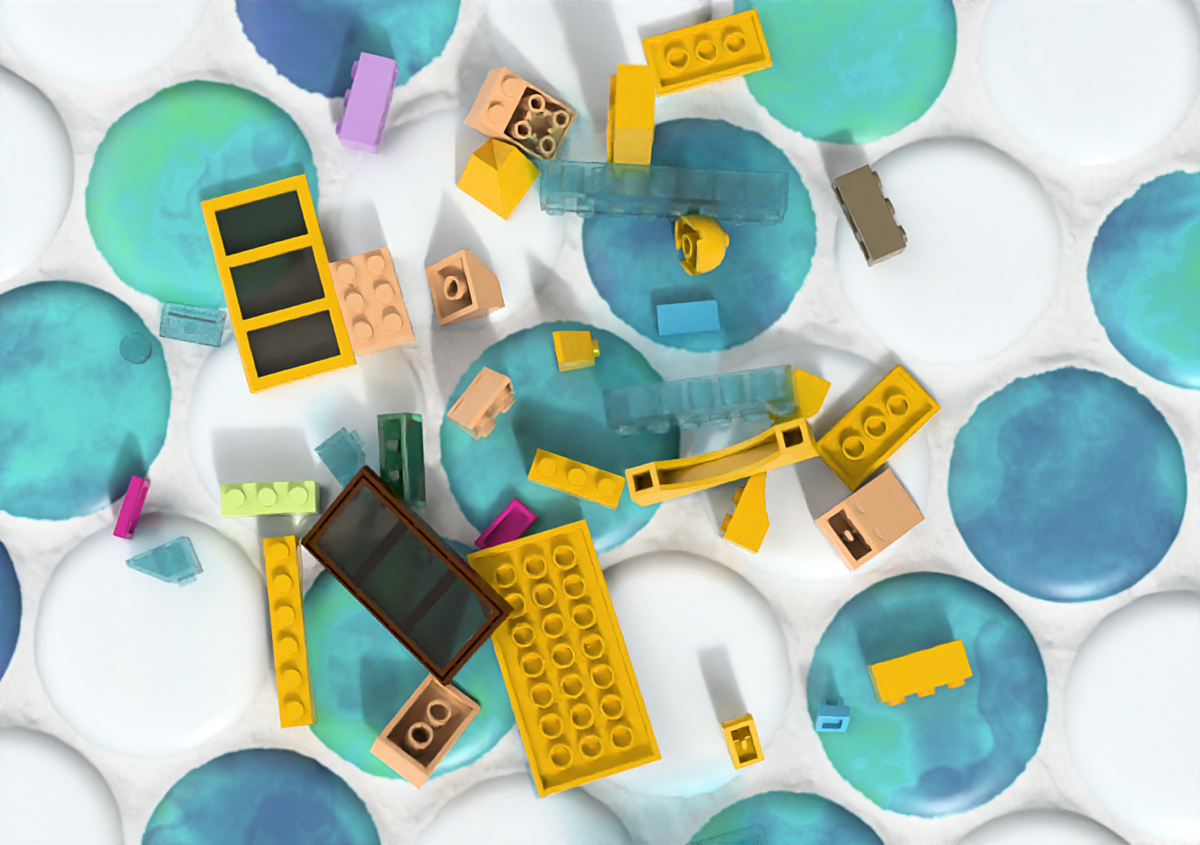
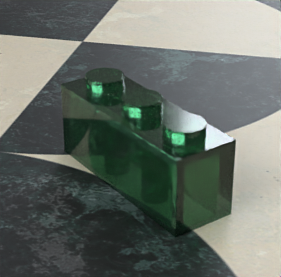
M407 412L378 415L380 478L411 508L426 507L422 415ZM381 502L382 508H388L384 503Z

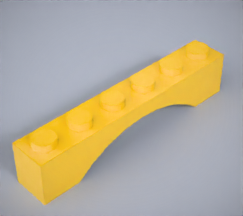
M799 368L794 372V375L787 374L781 387V391L786 392L781 403L775 401L768 417L773 420L771 427L802 417L807 420L815 416L821 409L831 382ZM767 471L749 476L744 487L738 486L732 502L737 505L732 515L726 513L719 529L724 532L721 540L753 554L758 553L770 526L765 502Z
M802 417L775 425L765 432L736 445L687 458L650 462L627 469L625 474L631 500L644 507L819 456L812 427Z
M296 535L264 538L281 728L318 724L316 696L305 631L301 539Z

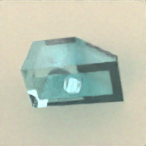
M343 427L314 449L343 488L365 466L366 454L361 448L366 444L355 430L349 433ZM360 492V493L358 494V496L354 499V501H356L357 499L360 498L361 492Z
M186 536L179 537L125 561L127 567L167 583H178L179 587L195 582L197 580L196 575L204 572L191 539Z

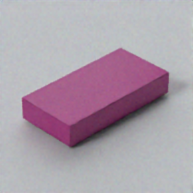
M132 475L113 532L114 536L128 540L133 538L151 484L150 481Z
M514 497L474 544L481 550L520 539L538 517Z

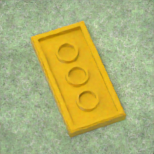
M756 8L641 39L647 64L657 65V98L771 68L773 65Z
M898 364L816 441L818 457L851 492H854L942 407Z

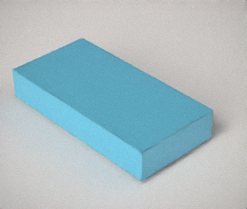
M717 300L656 305L659 337L720 331Z

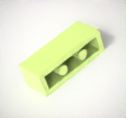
M315 480L221 484V515L227 518L321 515L320 484Z

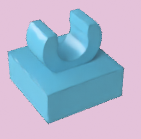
M821 696L814 719L815 731L846 733L850 719V707L844 706L842 697L838 696L836 705H827L826 696Z

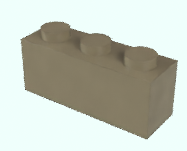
M867 164L835 178L831 187L868 266L871 267L902 253L907 247V235L901 225L897 226L892 216L895 214L893 205L888 198L884 199L880 190L882 183L877 172H872Z

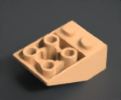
M501 67L489 71L464 123L488 138L513 145L522 154L547 166H551L577 113L507 68Z
M484 366L446 414L447 418L476 441L481 436L484 438L488 437L496 426L494 421L500 412L505 414L515 402L513 398L515 392L511 379Z
M887 469L816 519L814 523L849 572H852L922 522L925 517L891 470Z

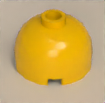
M703 213L680 216L682 219L677 220L675 223L674 237L676 250L682 247L686 259L679 260L682 268L690 276L703 274L715 269L721 264L726 254V247L729 246L727 231L722 229V226L715 218Z

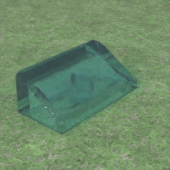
M168 301L161 308L159 336L219 348L226 321V312Z

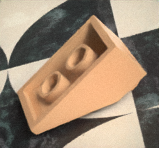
M429 673L377 737L370 752L420 790L482 707L452 684L444 687Z

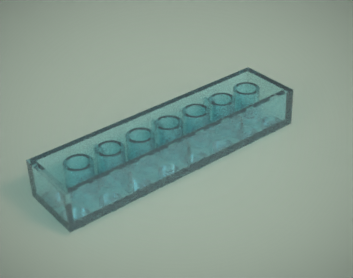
M541 159L540 206L541 211H546V214L552 216H562L565 212H576L577 216L586 218L594 217L595 214H607V217L611 219H624L625 215H632L644 221H652L656 217H668V221L676 222L682 219L680 217L682 215L700 213V215L710 216L716 220L728 221L730 225L742 226L746 225L747 222H759V226L775 227L777 223L782 224L788 210L789 173Z

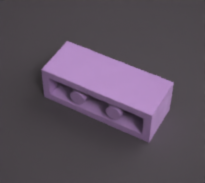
M361 52L359 61H354L351 71V78L354 79L351 89L346 90L343 102L346 111L344 118L340 117L336 126V135H338L342 146L374 154L378 153L400 70L397 60Z

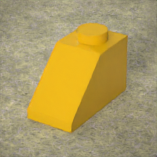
M590 331L553 332L559 372L595 366V357H599L600 352L597 338L591 339Z

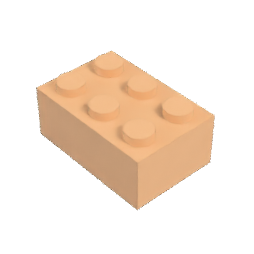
M388 247L328 264L352 350L357 357L416 340Z

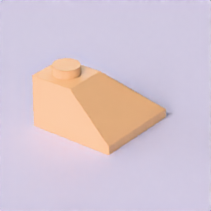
M463 249L425 268L439 327L483 317L505 307L498 277L469 249Z

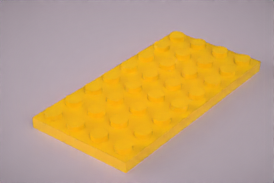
M586 519L467 554L468 564L515 609L492 634L491 640L539 798L662 760ZM479 598L485 620L487 621L494 612Z

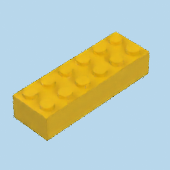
M617 64V75L610 74L607 169H613L612 179H649L655 120L657 65Z

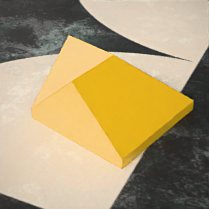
M490 138L472 153L457 184V188L507 221L541 171L515 146Z

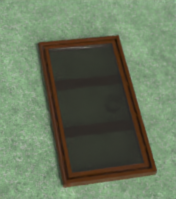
M368 465L363 466L300 542L444 687L451 683L457 673L515 610Z

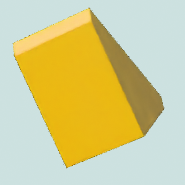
M747 713L719 723L735 770L765 760L752 714Z

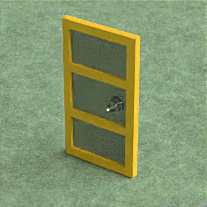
M301 174L201 202L204 220L250 394H257L261 391L357 365L328 267L330 262L307 176Z

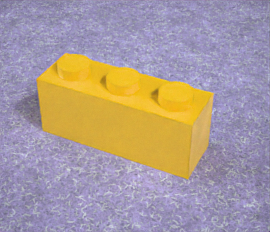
M539 448L536 451L527 477L530 482L615 511L626 483V478Z
M962 639L867 666L877 701L881 703L887 702L888 707L906 702L905 696L917 693L918 698L936 693L934 687L946 684L947 688L951 689L965 685L964 678L973 676Z

